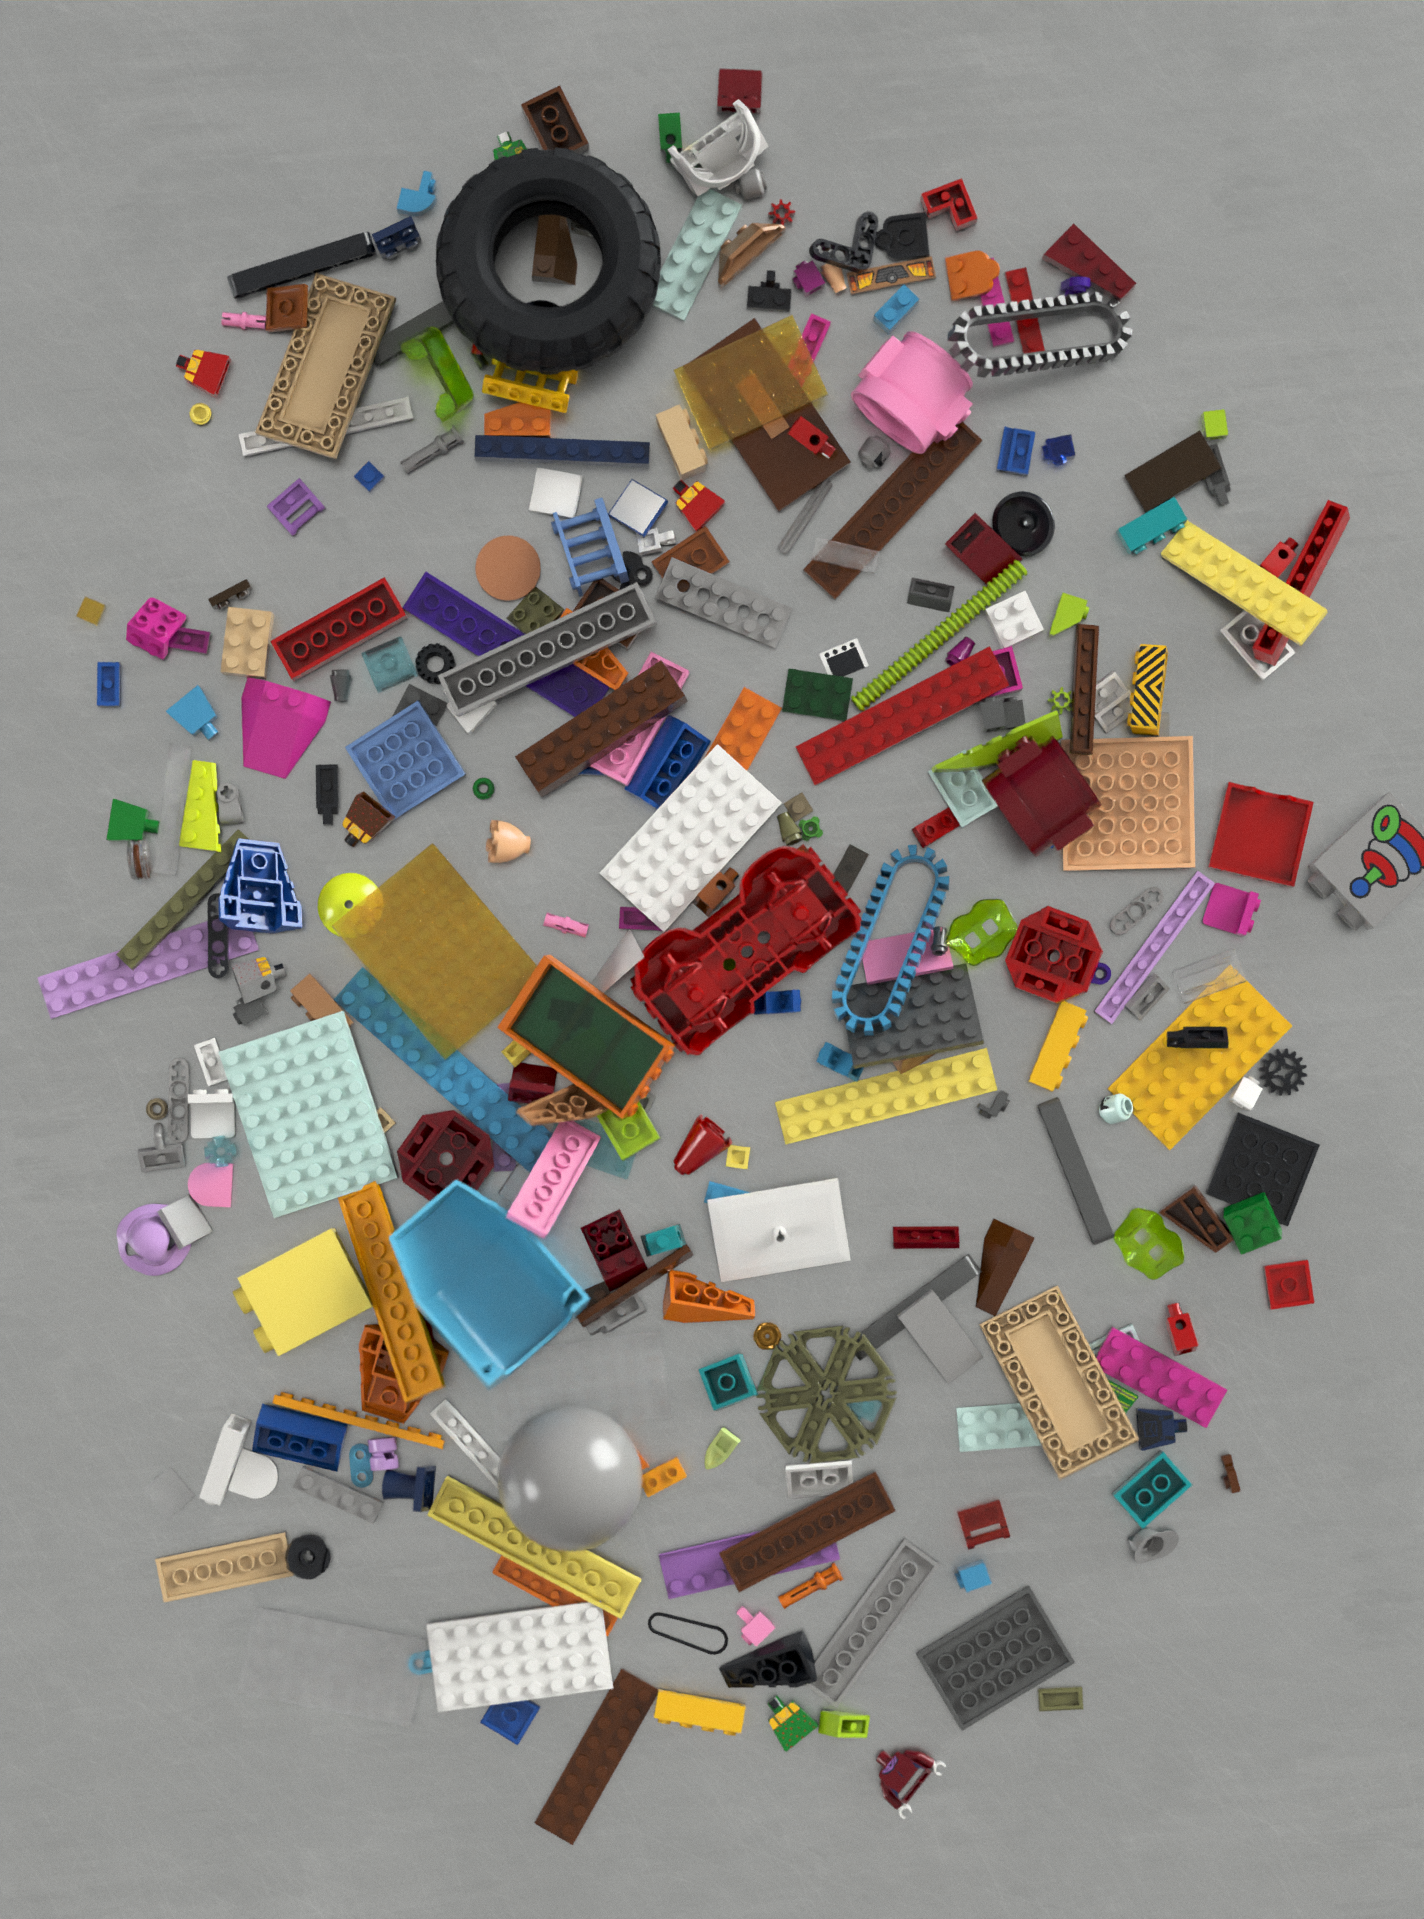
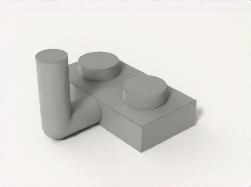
M161 1123L154 1125L153 1139L155 1147L138 1149L141 1172L185 1166L182 1143L164 1145L162 1139L163 1125Z

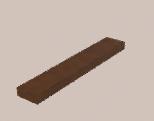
M1076 625L1070 734L1071 754H1093L1099 626Z
M685 1244L577 1315L578 1321L583 1328L692 1257V1251Z

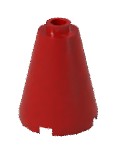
M700 1114L694 1121L673 1160L675 1170L681 1175L685 1173L687 1175L692 1174L729 1148L732 1140L730 1137L725 1139L723 1136L725 1131L710 1118L705 1117L703 1119L702 1114Z

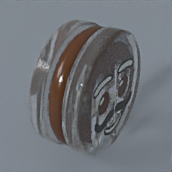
M146 838L136 842L135 840H128L127 861L132 880H139V878L150 879L152 876L151 852Z

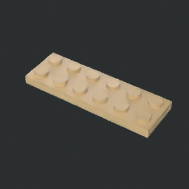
M286 1532L156 1558L163 1602L294 1576L286 1567L285 1554L288 1547Z

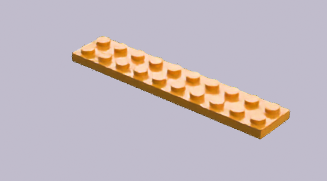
M374 1181L363 1186L362 1190L338 1197L404 1403L412 1402L445 1388L446 1385L423 1315L414 1305L389 1241V1236L395 1230L380 1185Z

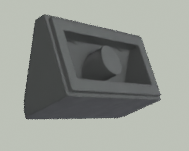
M912 577L907 604L949 612L955 586Z

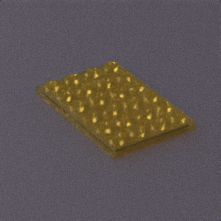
M793 315L674 370L709 450L828 396V392Z

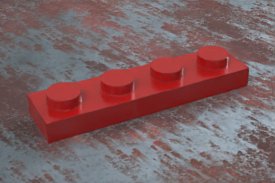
M1026 267L1006 271L1004 274L1011 302L1017 301L1018 304L1022 300H1029L1030 303L1033 300ZM1038 318L1015 321L1022 353L1045 351Z

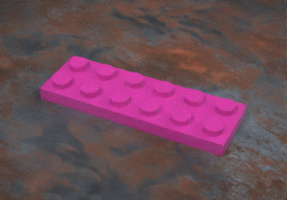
M1111 1327L1095 1356L1104 1373L1207 1428L1227 1392L1226 1388L1114 1327Z

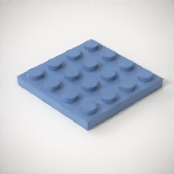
M419 700L345 747L381 805L394 815L395 819L466 774Z

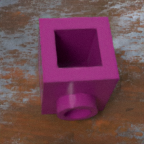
M805 260L795 266L796 269L793 272L794 277L792 281L797 290H802L805 297L825 287V281L813 260L810 262Z

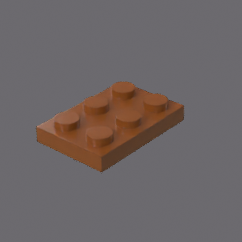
M706 526L651 561L662 579L671 557L711 574H714L730 563ZM680 580L678 582L677 588L680 592H687L690 585L688 581Z

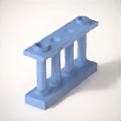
M603 497L595 499L596 508L592 509V512L560 521L557 512L553 513L555 521L551 522L554 534L560 535L573 576L569 577L572 590L577 589L579 597L583 596L581 585L614 575V577L619 576L621 583L629 581ZM596 520V522L601 521L602 527H598L599 530L568 540L565 539L564 529ZM600 538L602 540L607 539L608 545L604 549L571 558L569 548ZM607 556L608 558H613L614 564H610L611 567L580 577L577 576L576 566Z

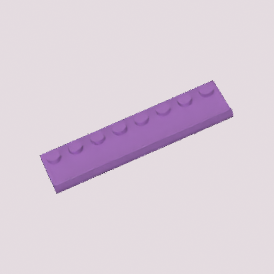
M759 1531L659 1553L668 1599L733 1585L734 1582L719 1552ZM837 1543L812 1554L776 1574L840 1560Z

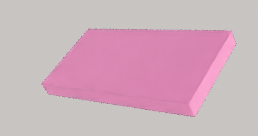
M931 930V937L929 942H926L924 954H921V962L919 967H916L915 976L953 969L947 936L946 945L948 950L945 955H934L931 950L934 932ZM915 932L869 941L862 958L867 985L897 980Z

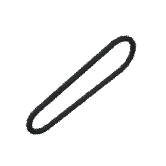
M659 1612L651 1615L648 1620V1627L651 1632L708 1654H720L728 1645L727 1634L717 1626ZM655 1616H663L715 1629L724 1635L725 1643L719 1651H709L654 1630L651 1621Z

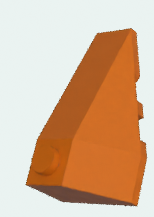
M566 608L561 617H564L572 613L573 611ZM608 647L573 663V665L613 690L620 688L629 674Z
M675 1270L668 1272L663 1299L664 1320L693 1323L751 1320L755 1318L753 1299L732 1290L724 1291L716 1288L715 1283L710 1281L708 1284L696 1279V1275Z

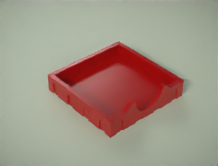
M1228 782L1220 810L1221 815L1216 827V836L1210 853L1211 858L1207 868L1219 869L1222 872L1235 875L1240 874L1244 877L1256 880L1261 879L1265 882L1282 884L1293 888L1314 802Z

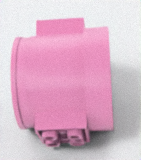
M908 331L901 341L891 336L884 342L858 374L862 380L852 391L851 398L863 415L885 435L902 447L912 452L923 454L933 441L938 443L942 439L946 441L958 429L955 425H959L970 415L971 411L969 408L973 404L964 396L973 387V382L968 373L960 368L961 365L939 345L919 333Z

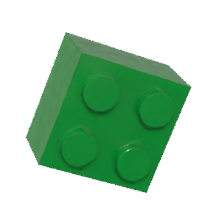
M1265 1192L1224 1208L1223 1217L1241 1255L1282 1239V1229Z

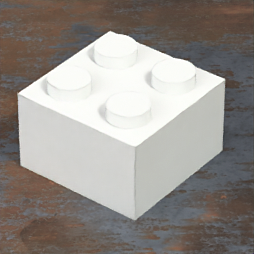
M1026 591L985 609L984 613L1001 649L1018 645L1044 631Z

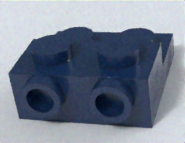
M411 216L372 234L382 259L385 257L391 259L399 254L398 251L404 248L407 250L412 249L421 241Z

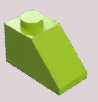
M1062 593L1048 637L1053 638L1076 626L1082 619L1086 620L1090 608L1086 606L1088 600Z
M821 1711L818 1733L836 1738H867L870 1716L839 1711Z

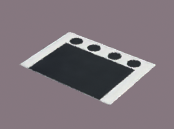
M857 638L819 654L828 675L844 677L869 666Z

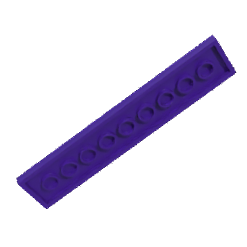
M426 571L402 607L408 613L476 656L483 655L525 635ZM573 664L525 686L573 717H576L603 699L610 687Z

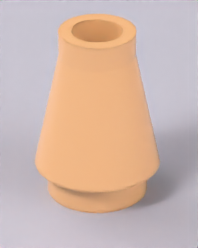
M830 264L821 266L822 275L835 293L847 288L842 268Z

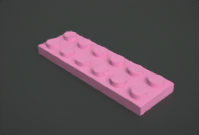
M650 652L639 674L662 660L681 689L690 673L689 670ZM665 717L589 767L628 786Z
M574 1121L559 1123L506 1218L545 1239L600 1141L601 1136Z

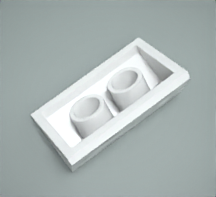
M1244 610L1220 631L1258 676L1264 680L1295 652L1286 643L1275 666L1255 659L1252 647L1265 623Z
M851 1459L785 1465L788 1499L826 1496L853 1483Z

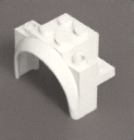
M739 99L732 103L737 111L735 114L680 153L674 145L667 149L672 157L670 159L672 165L683 176L688 187L697 196L706 193L710 188L721 190L723 187H727L755 166L753 162L756 156L769 147L750 110ZM741 134L740 140L737 142L735 137Z

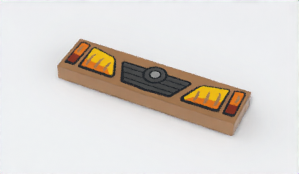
M930 256L868 268L862 273L848 272L847 279L850 294L855 295L936 279L933 259Z

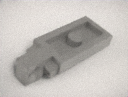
M636 1293L587 1325L586 1328L591 1336L601 1331L603 1334L609 1333L646 1312V1309Z

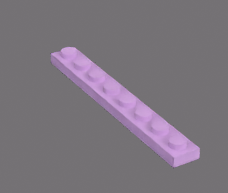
M1196 871L1094 1010L1096 1014L1110 1024H1113L1127 1002L1132 998L1215 885L1213 881L1199 871Z

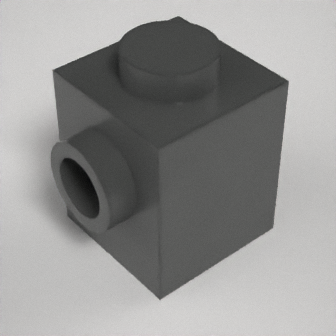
M241 997L236 1001L237 1005L233 1007L235 1013H233L235 1020L239 1025L243 1023L245 1027L268 1014L260 998L244 1004Z

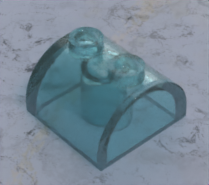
M402 636L361 653L378 693L418 677Z

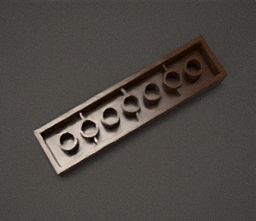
M660 660L516 755L515 758L540 796L544 797L688 702L662 660Z

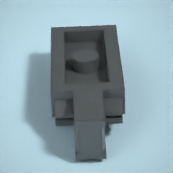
M1216 443L1209 447L1222 469L1205 479L1212 497L1218 495L1220 504L1223 506L1229 504L1226 492L1231 491L1221 453Z

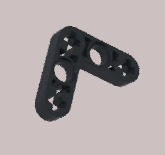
M867 211L857 219L852 248L826 239H817L809 247L810 256L817 261L852 272H864L870 267L878 228L877 216L873 212ZM867 218L871 225L867 228V231H864L867 225L864 220ZM860 237H864L868 240V247H863L860 245ZM818 246H821V250L824 251L821 254L819 249H817ZM836 251H841L844 253V261H840L836 258ZM858 258L864 263L862 266H859V262L856 261Z

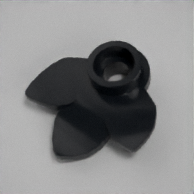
M624 551L623 561L629 581L622 583L620 590L636 582L641 587L650 584L653 578L652 570L648 566L643 565L642 558L638 554ZM644 572L646 578L641 580L638 578V574ZM612 575V578L614 580L621 583L619 576L614 577V575Z

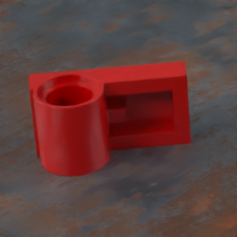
M948 807L914 827L912 832L921 847L925 848L958 828L960 824Z

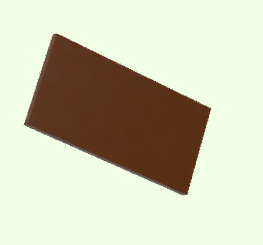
M755 318L683 366L778 511H781L852 463ZM754 373L790 428L797 418L802 416L829 437L827 442L836 448L829 459L820 452L816 455L786 434L790 428L774 439H771L736 385ZM812 435L809 441L815 445L818 443V438Z

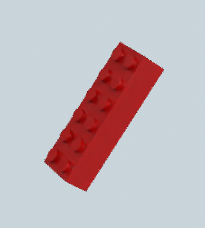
M384 577L270 642L289 676L295 682L408 617Z

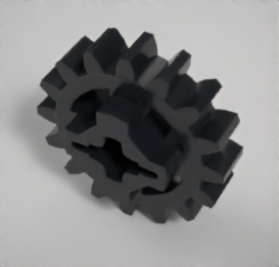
M1286 1048L1282 1054L1279 1049L1275 1050V1055L1268 1053L1269 1060L1262 1059L1265 1067L1259 1068L1260 1071L1264 1072V1075L1259 1078L1266 1080L1263 1087L1270 1086V1093L1278 1090V1096H1282L1283 1091L1287 1095H1291V1089L1295 1092L1299 1091L1297 1085H1304L1305 1083L1301 1078L1307 1077V1074L1302 1072V1069H1305L1307 1066L1300 1064L1303 1058L1296 1059V1052L1293 1051L1291 1054H1288V1049ZM1284 1058L1290 1059L1295 1065L1287 1064ZM1275 1060L1276 1066L1273 1071L1269 1072V1067ZM1281 1066L1283 1069H1292V1071L1285 1074V1078L1283 1075H1274V1073H1278L1281 1070ZM1294 1073H1297L1295 1081L1291 1084V1077ZM1275 1078L1280 1081L1282 1087L1274 1084L1271 1079Z

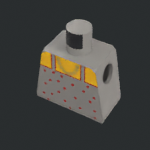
M265 957L231 964L244 1004L274 992L277 989L274 979L286 976L282 963L270 967Z

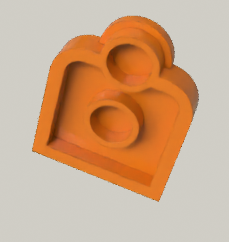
M979 250L945 258L952 301L989 293L993 287V280L997 278L1000 272L999 264L995 260L990 259L985 252Z

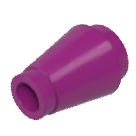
M964 637L947 653L946 662L952 666L968 658L975 646V642L968 637Z

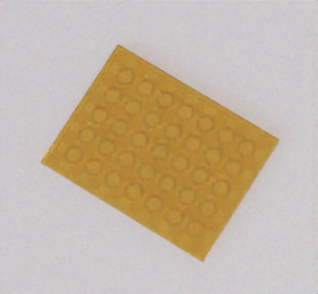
M433 843L332 925V928L444 1060L510 1007L537 967Z

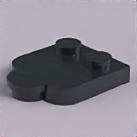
M920 212L888 217L883 223V229L879 230L876 234L875 246L881 251H886L887 256L892 260L929 257L926 213Z

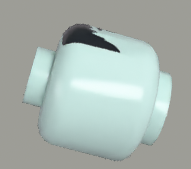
M1121 1093L1103 1098L1099 1107L1100 1116L1109 1124L1127 1121L1133 1112L1131 1100Z

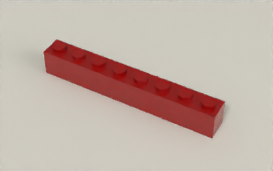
M1330 500L1327 501L1286 581L1288 585L1309 598L1350 520L1348 507ZM1264 624L1252 647L1255 659L1275 666L1289 638L1269 625Z

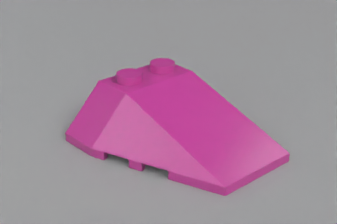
M247 677L241 697L243 767L286 779L320 728L325 724L331 701L276 683Z

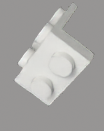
M216 1089L215 1094H207V1090H193V1094H188V1103H190L191 1136L193 1138H232L235 1136V1100L233 1093H228V1089Z

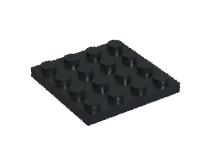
M1237 1112L1206 1194L1233 1205L1265 1192L1278 1222L1288 1226L1320 1145Z

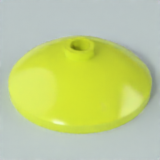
M344 873L337 875L324 885L319 894V917L324 926L339 937L358 938L372 931L381 919L383 913L382 895L373 881L361 874ZM347 901H352L353 907L347 909L345 907V903Z

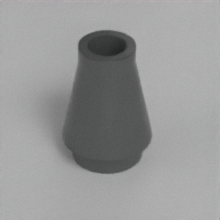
M332 670L330 680L334 701H347L351 679L349 670Z

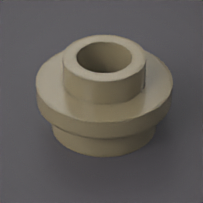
M154 1098L147 1103L146 1113L153 1120H161L168 1113V1105L164 1100ZM155 1105L161 1107L160 1113L154 1112L153 1108Z

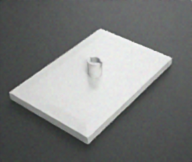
M838 1178L707 1200L721 1282L851 1261Z

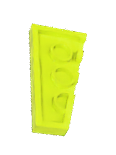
M192 761L179 846L221 852V844H218L220 826L217 824V812L219 810L218 803H216L217 774L215 763Z

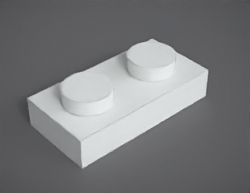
M213 1038L194 1045L208 1087L228 1080L219 1055L220 1050L216 1039Z

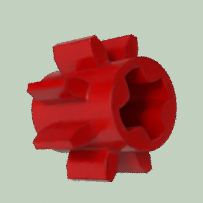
M780 199L779 204H771L774 212H769L768 216L774 217L772 224L779 223L784 225L786 222L792 224L790 216L795 215V210H790L791 202L786 205ZM779 210H783L785 213L783 218L778 214Z

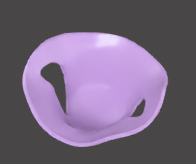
M147 1204L140 1206L127 1214L119 1223L117 1228L119 1254L123 1262L131 1269L149 1276L162 1275L177 1268L187 1256L191 1244L179 1250L176 1243H174L167 1250L171 1235L157 1212L168 1205ZM127 1243L140 1256H128L126 1251Z

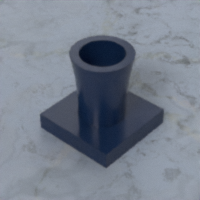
M436 1466L417 1467L416 1475L400 1473L390 1469L386 1470L382 1483L383 1499H413V1511H429L433 1504Z

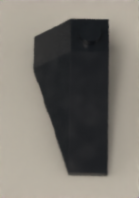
M803 1631L783 1637L720 1667V1672L728 1688H754L756 1685H769V1688H776L777 1685L800 1687L817 1681L812 1649Z

